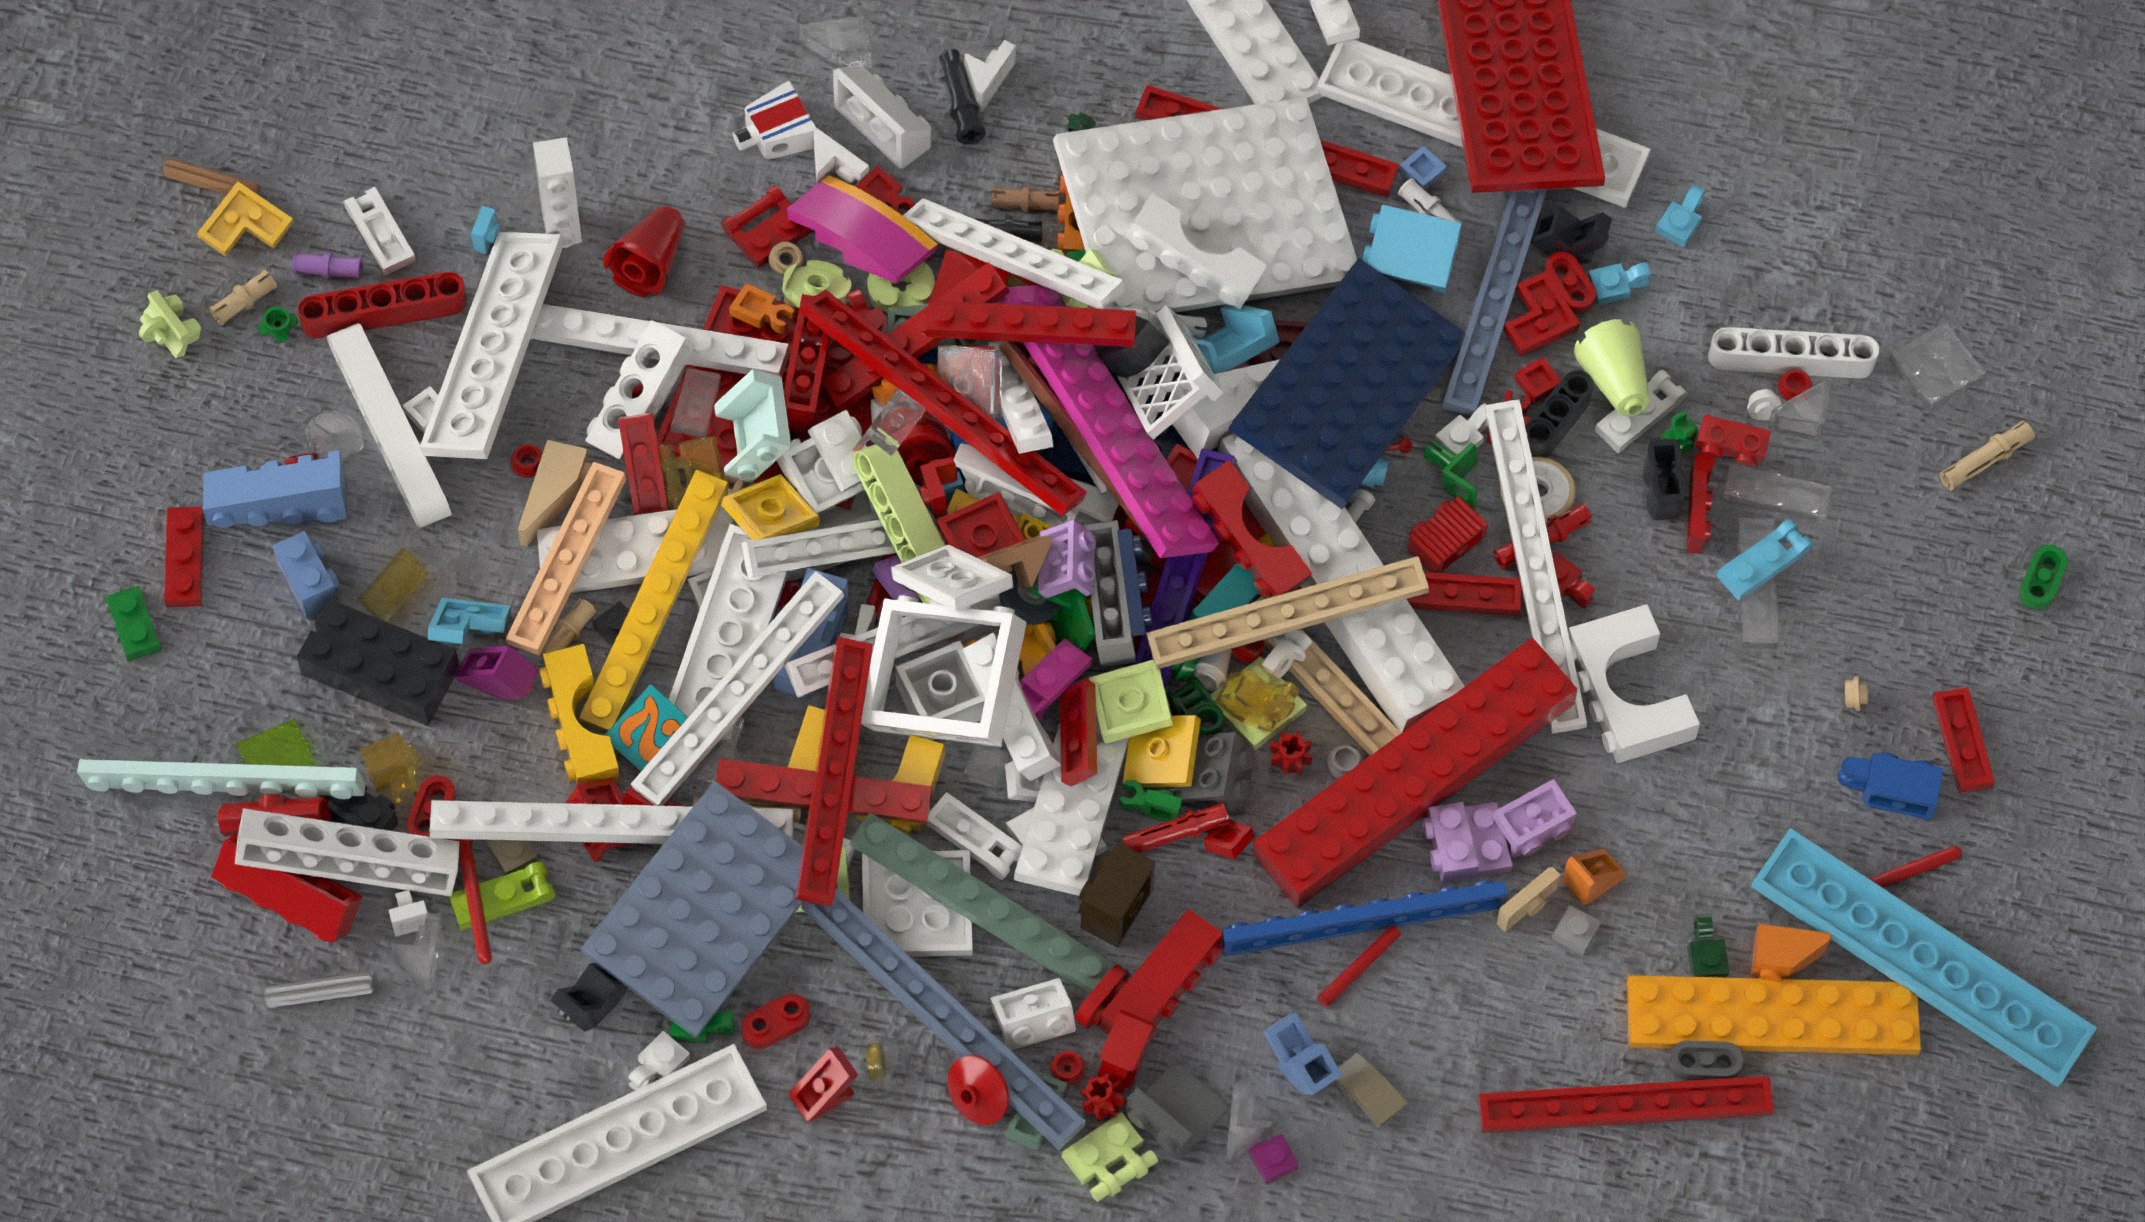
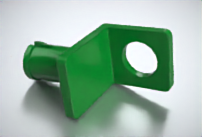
M1433 440L1431 444L1435 448L1429 444L1424 452V459L1443 469V488L1446 493L1455 499L1457 496H1460L1475 509L1477 507L1476 488L1463 480V478L1477 464L1476 445L1471 442L1459 454H1456L1438 440ZM1456 485L1460 486L1466 492L1468 497L1463 495L1458 490Z

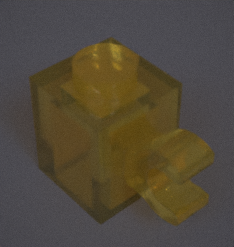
M397 733L360 749L363 765L376 793L391 788L393 800L400 804L402 801L399 791L407 787L412 790L413 795L416 797L419 789L414 779L416 777L414 764L419 762L411 742L405 744L400 733Z

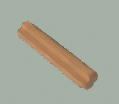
M168 158L163 168L164 176L225 195L229 193L237 181L257 195H260L261 189L258 183L174 158Z

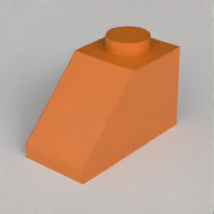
M1758 924L1753 939L1751 977L1781 982L1782 979H1791L1825 954L1831 934Z

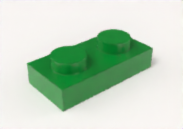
M139 585L105 596L127 662L161 651Z

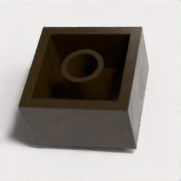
M1117 842L1112 852L1105 851L1097 865L1099 873L1094 881L1088 879L1079 895V899L1082 902L1078 909V913L1081 914L1080 928L1117 948L1151 895L1155 873V861Z

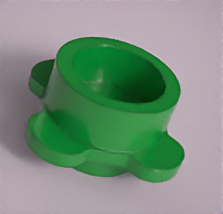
M270 307L263 315V322L258 325V332L262 336L269 335L276 338L277 342H286L289 339L290 330L298 324V318L293 313L289 314L282 307ZM276 323H281L279 327L275 326Z

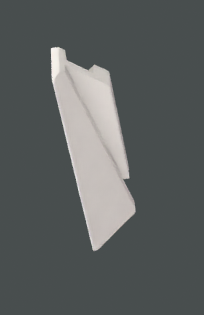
M961 443L953 460L956 463L955 467H959L966 478L965 488L969 495L982 500L1000 492L1011 514L1019 518L1022 513H1025L1053 527L1071 520H1075L1083 526L1112 521L1119 504L1109 491L1101 493L1095 486L1071 479L1087 491L1082 503L1064 516H1061L974 447Z

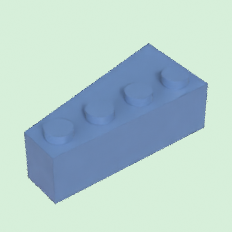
M340 450L329 451L328 458L314 460L312 455L299 456L298 463L288 465L280 464L278 460L265 462L258 470H252V468L246 465L204 472L203 511L207 526L214 525L219 528H227L233 524L264 526L267 523L278 522L296 525L303 521L333 523L337 520L347 519V479Z

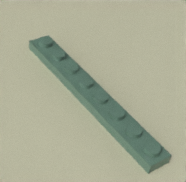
M872 813L868 814L850 841L849 845L1088 994L1093 991L1114 966V963Z

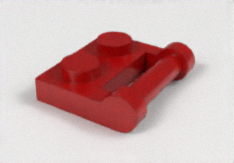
M776 185L766 190L764 197L736 216H728L721 221L724 232L758 269L769 262V254L775 245L781 242L795 244L811 233V228L788 220L787 208L792 204ZM775 206L778 212L747 233L740 229L771 207Z

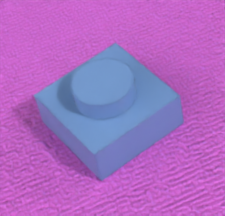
M1424 145L1401 163L1399 172L1406 179L1413 178L1424 190H1427L1445 175L1447 171V166Z

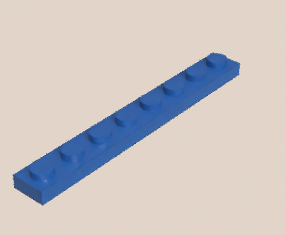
M1484 880L1474 884L1472 887L1459 889L1457 886H1449L1439 890L1437 893L1424 895L1422 892H1414L1404 896L1402 899L1389 901L1387 898L1372 900L1367 905L1355 907L1352 904L1340 905L1332 911L1319 913L1317 910H1308L1300 913L1297 917L1284 919L1281 916H1273L1265 919L1262 923L1248 925L1246 922H1238L1228 926L1227 929H1222L1221 947L1223 948V956L1381 930L1391 925L1398 927L1497 910L1506 903L1508 893L1505 881L1494 883L1492 880Z

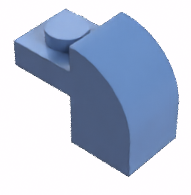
M1291 1012L1262 1031L1279 1059L1276 1064L1288 1081L1301 1093L1313 1095L1342 1076L1326 1046L1313 1042L1296 1012Z

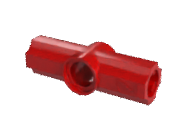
M268 794L261 796L258 802L222 804V807L218 809L217 821L220 833L227 837L239 832L243 808L329 822L331 814L328 801L324 797L289 799L283 795Z

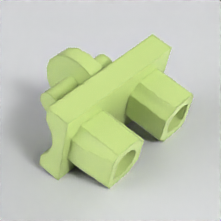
M157 290L148 293L150 303L140 318V321L143 323L139 330L140 337L144 342L156 340L159 345L165 344L175 358L184 356L187 345L199 339L201 326L195 318L180 321L178 317L182 316L184 307L176 294L163 298Z

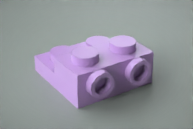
M1463 802L1428 807L1427 817L1422 818V828L1425 839H1431L1433 850L1430 851V862L1433 872L1439 871L1441 883L1511 872L1512 862L1506 838L1492 817L1494 811L1498 810L1497 802L1464 807Z

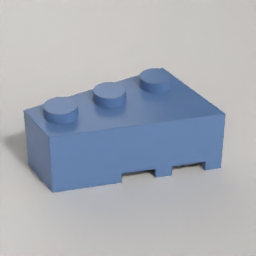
M807 568L802 586L816 571L843 591L844 597L788 662L835 644L849 612L847 579ZM783 666L774 677V689L796 695ZM818 691L802 697L814 701Z

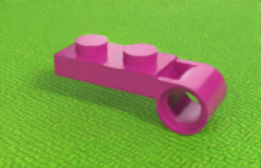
M1067 639L1062 640L1020 681L1024 695L1038 721L1041 720L1045 709L1091 665L1092 658Z

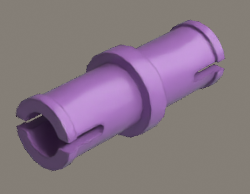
M295 252L292 258L293 274L322 275L323 279L329 280L332 279V276L361 279L363 276L364 262L362 257L334 256L332 252H325L323 255Z

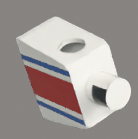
M788 81L747 105L745 108L747 127L733 132L734 141L740 151L757 144L763 157L771 160L814 149L813 133L817 129L792 84Z

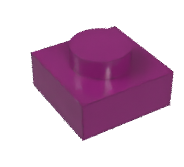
M1282 1133L1249 1148V1155L1265 1184L1298 1170L1299 1163Z

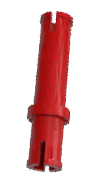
M1583 503L1578 504L1559 516L1552 515L1547 518L1545 524L1550 544L1556 541L1563 542L1568 538L1569 534L1592 523L1590 511ZM1512 541L1493 550L1494 559L1502 570L1516 563Z
M1224 802L1196 812L1192 810L1186 811L1184 816L1123 835L1122 839L1126 847L1141 853L1191 836L1193 838L1200 837V833L1228 825L1230 820Z

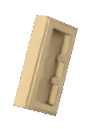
M1553 867L1546 869L1500 907L1496 924L1506 932L1527 914L1531 917L1539 912L1546 903L1545 899L1557 890L1561 875Z

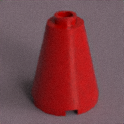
M660 206L607 249L603 256V265L605 270L608 267L614 274L612 280L617 286L638 297H646L648 293H655L654 296L661 292L667 283L685 227V221L680 212L673 207Z

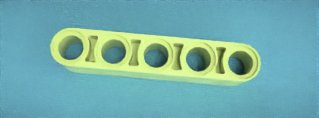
M885 440L855 452L853 457L855 470L901 562H906L945 546L894 444ZM917 592L923 603H930L928 597Z

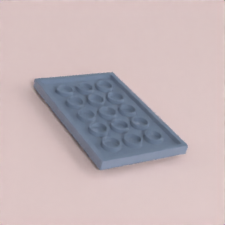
M714 780L583 944L580 952L696 1039L802 905L803 901L796 900L795 897L803 846Z

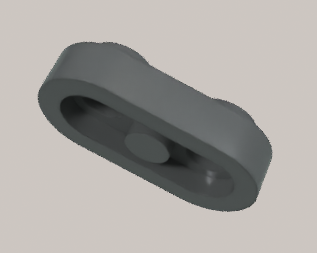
M1718 1041L1679 1042L1672 1049L1669 1058L1671 1071L1677 1077L1684 1080L1735 1078L1740 1073L1744 1062L1743 1054L1736 1045L1730 1042ZM1689 1059L1692 1061L1693 1066L1686 1067L1681 1063V1060ZM1725 1060L1729 1063L1730 1067L1722 1068L1718 1065L1717 1061Z

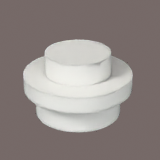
M1769 389L1754 392L1750 396L1747 405L1750 417L1763 421L1772 419L1782 408L1780 398Z

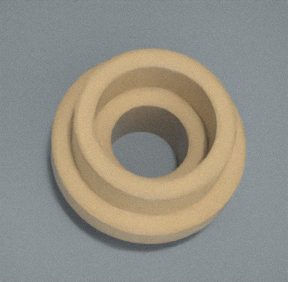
M781 242L771 250L769 263L777 274L784 276L785 271L791 265L797 263V268L802 266L803 255L795 244ZM787 255L791 260V264L784 265L780 261V256Z
M1854 676L1853 680H1845L1846 708H1855V711H1862V704H1868L1867 683H1861L1860 676Z

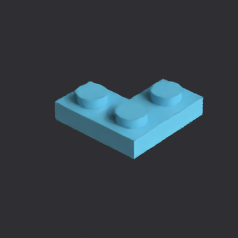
M441 598L428 626V640L438 641L443 645H455L457 643L463 644L469 629L479 630L484 634L504 633L510 620L511 606Z

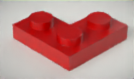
M1547 271L1517 284L1516 292L1529 313L1505 323L1503 331L1520 357L1579 330L1580 322Z

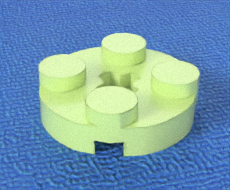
M810 260L807 261L806 266L797 268L796 263L791 265L784 274L782 291L785 295L784 302L792 308H799L802 294L816 296L826 289L846 305L849 301L846 294L851 291L850 278L847 280L843 277L844 271L840 267L829 262Z
M925 261L901 280L909 283L906 286V291H900L898 287H892L896 283L870 273L867 280L869 300L875 308L879 307L887 313L890 308L927 304L935 286L933 271Z

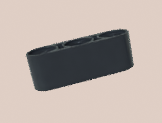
M1574 370L1566 374L1527 422L1525 428L1531 457L1547 458L1588 408L1594 381L1587 372ZM1576 389L1581 391L1582 393L1576 394L1573 393L1571 390ZM1558 413L1561 414L1563 417L1557 418L1551 414ZM1533 437H1539V438H1542L1544 441H1543V442H1537V441L1533 440L1532 438H1533Z

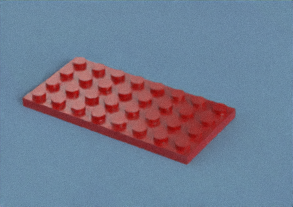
M1437 0L1471 193L1604 186L1606 177L1571 0Z

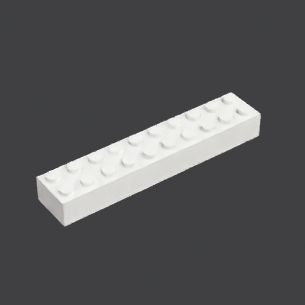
M1234 433L1221 439L1218 452L1233 455L1237 459L1235 468L1250 487L1244 501L1265 533L1270 535L1275 547L1292 545L1311 570L1312 575L1301 585L1302 589L1384 566L1345 507L1343 509L1339 508ZM1407 599L1325 622L1390 722L1401 733L1465 687Z

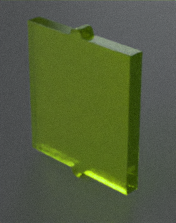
M294 719L236 743L245 764L316 767L308 750L309 742L303 739Z

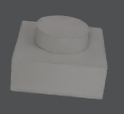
M1569 905L1553 933L1552 940L1584 956L1600 927L1601 921Z

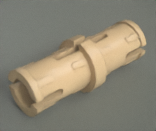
M263 270L244 285H236L232 288L233 291L230 295L214 306L209 307L211 315L215 320L219 319L217 323L223 326L225 322L244 309L249 311L254 307V302L277 288L271 275L267 277L269 273Z

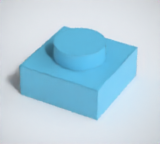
M485 206L481 207L471 232L473 251L487 254L490 244L495 242L497 234L500 232V224L497 223L495 209Z

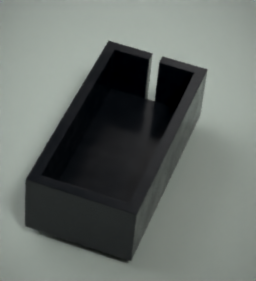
M328 599L314 624L316 632L310 631L297 655L301 675L429 726L459 668L456 649L433 640H428L426 637Z

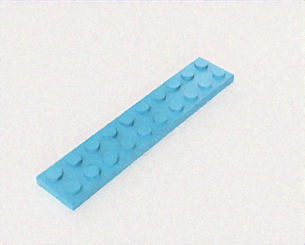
M1791 828L1750 886L1817 931L1830 933L1832 941L1901 986L1906 987L1910 992L2057 1088L2063 1082L2097 1027Z

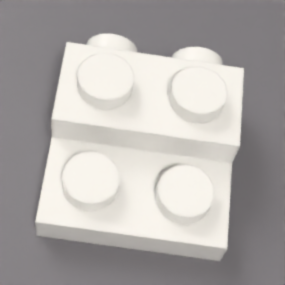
M799 438L791 441V448L776 460L787 481L794 489L797 488L800 496L817 514L865 491L862 482L841 492L812 438L801 443Z

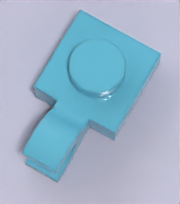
M1693 184L1682 205L1672 201L1656 225L1655 233L1685 247L1701 222L1702 216L1695 212L1703 202L1702 196L1705 190Z
M1621 263L1588 271V278L1596 291L1595 300L1597 306L1628 299L1631 294L1630 289L1650 285L1648 277L1651 276V272L1647 263L1636 264L1627 271L1623 270Z

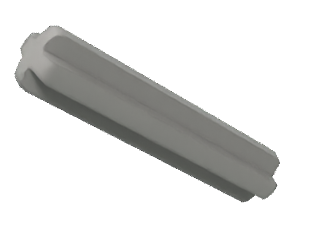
M365 972L267 986L264 990L267 1007H280L370 994L373 992V981L371 974Z

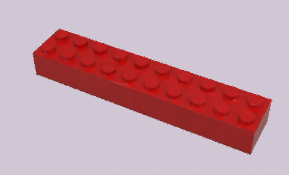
M1533 637L1254 840L1253 856L1296 908H1300L1426 815L1428 807L1441 804L1575 705L1578 688Z

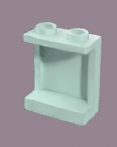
M752 369L714 404L716 416L731 420L734 424L737 456L724 467L725 475L753 482L791 448L782 377Z

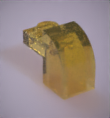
M1248 669L1230 673L1215 702L1244 724L1262 731H1275L1280 720L1287 718L1292 713L1295 707L1294 701L1300 690L1291 682L1269 686L1252 670Z

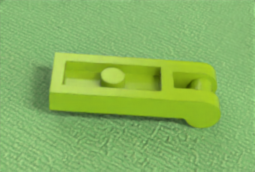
M534 862L526 866L525 869L479 884L486 922L546 903L555 898L556 893L553 885L548 883L546 879L548 871L544 862ZM533 883L534 889L525 893L523 886ZM465 889L452 892L449 900L460 931L472 927Z

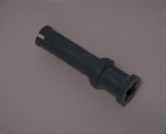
M951 49L953 58L950 60L948 50H945L939 55V60L942 64L952 100L949 112L951 118L956 121L958 129L956 131L957 141L961 144L977 143L986 134L984 126L979 122L978 114L980 109L978 103L971 99L960 59V52L956 49Z

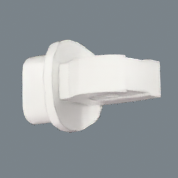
M1298 630L1285 633L1282 637L1276 636L1274 639L1276 647L1265 659L1262 666L1276 678L1282 677L1288 671L1294 659L1303 661L1306 658L1305 651L1312 643L1311 639Z

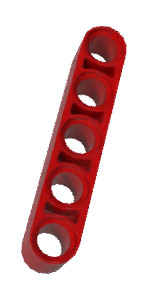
M442 272L310 295L300 301L298 315L305 335L311 338H324L357 323H360L363 330H370L455 315L465 309L467 297L463 278L455 272ZM450 291L456 292L453 295H445V293ZM416 297H421V298H422L421 300H418V301H411V299L416 298ZM381 303H388L387 306L378 307ZM347 309H354L353 312L344 313ZM313 315H321L316 319H310Z

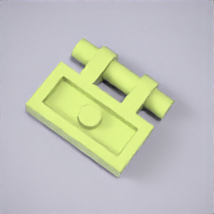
M1122 1112L1117 1115V1118H1112L1062 1151V1158L1082 1185L1093 1178L1097 1179L1099 1184L1090 1189L1091 1195L1097 1202L1108 1195L1113 1197L1121 1191V1186L1135 1177L1140 1179L1148 1173V1168L1158 1162L1152 1150L1147 1151L1140 1157L1135 1154L1134 1151L1143 1146V1139ZM1123 1160L1126 1164L1125 1167L1113 1175L1108 1172V1168Z

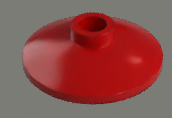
M966 1055L953 1063L948 1073L947 1085L950 1098L956 1109L966 1119L978 1125H992L1001 1120L1008 1110L1010 1097L1006 1080L1000 1070L991 1061L978 1055Z

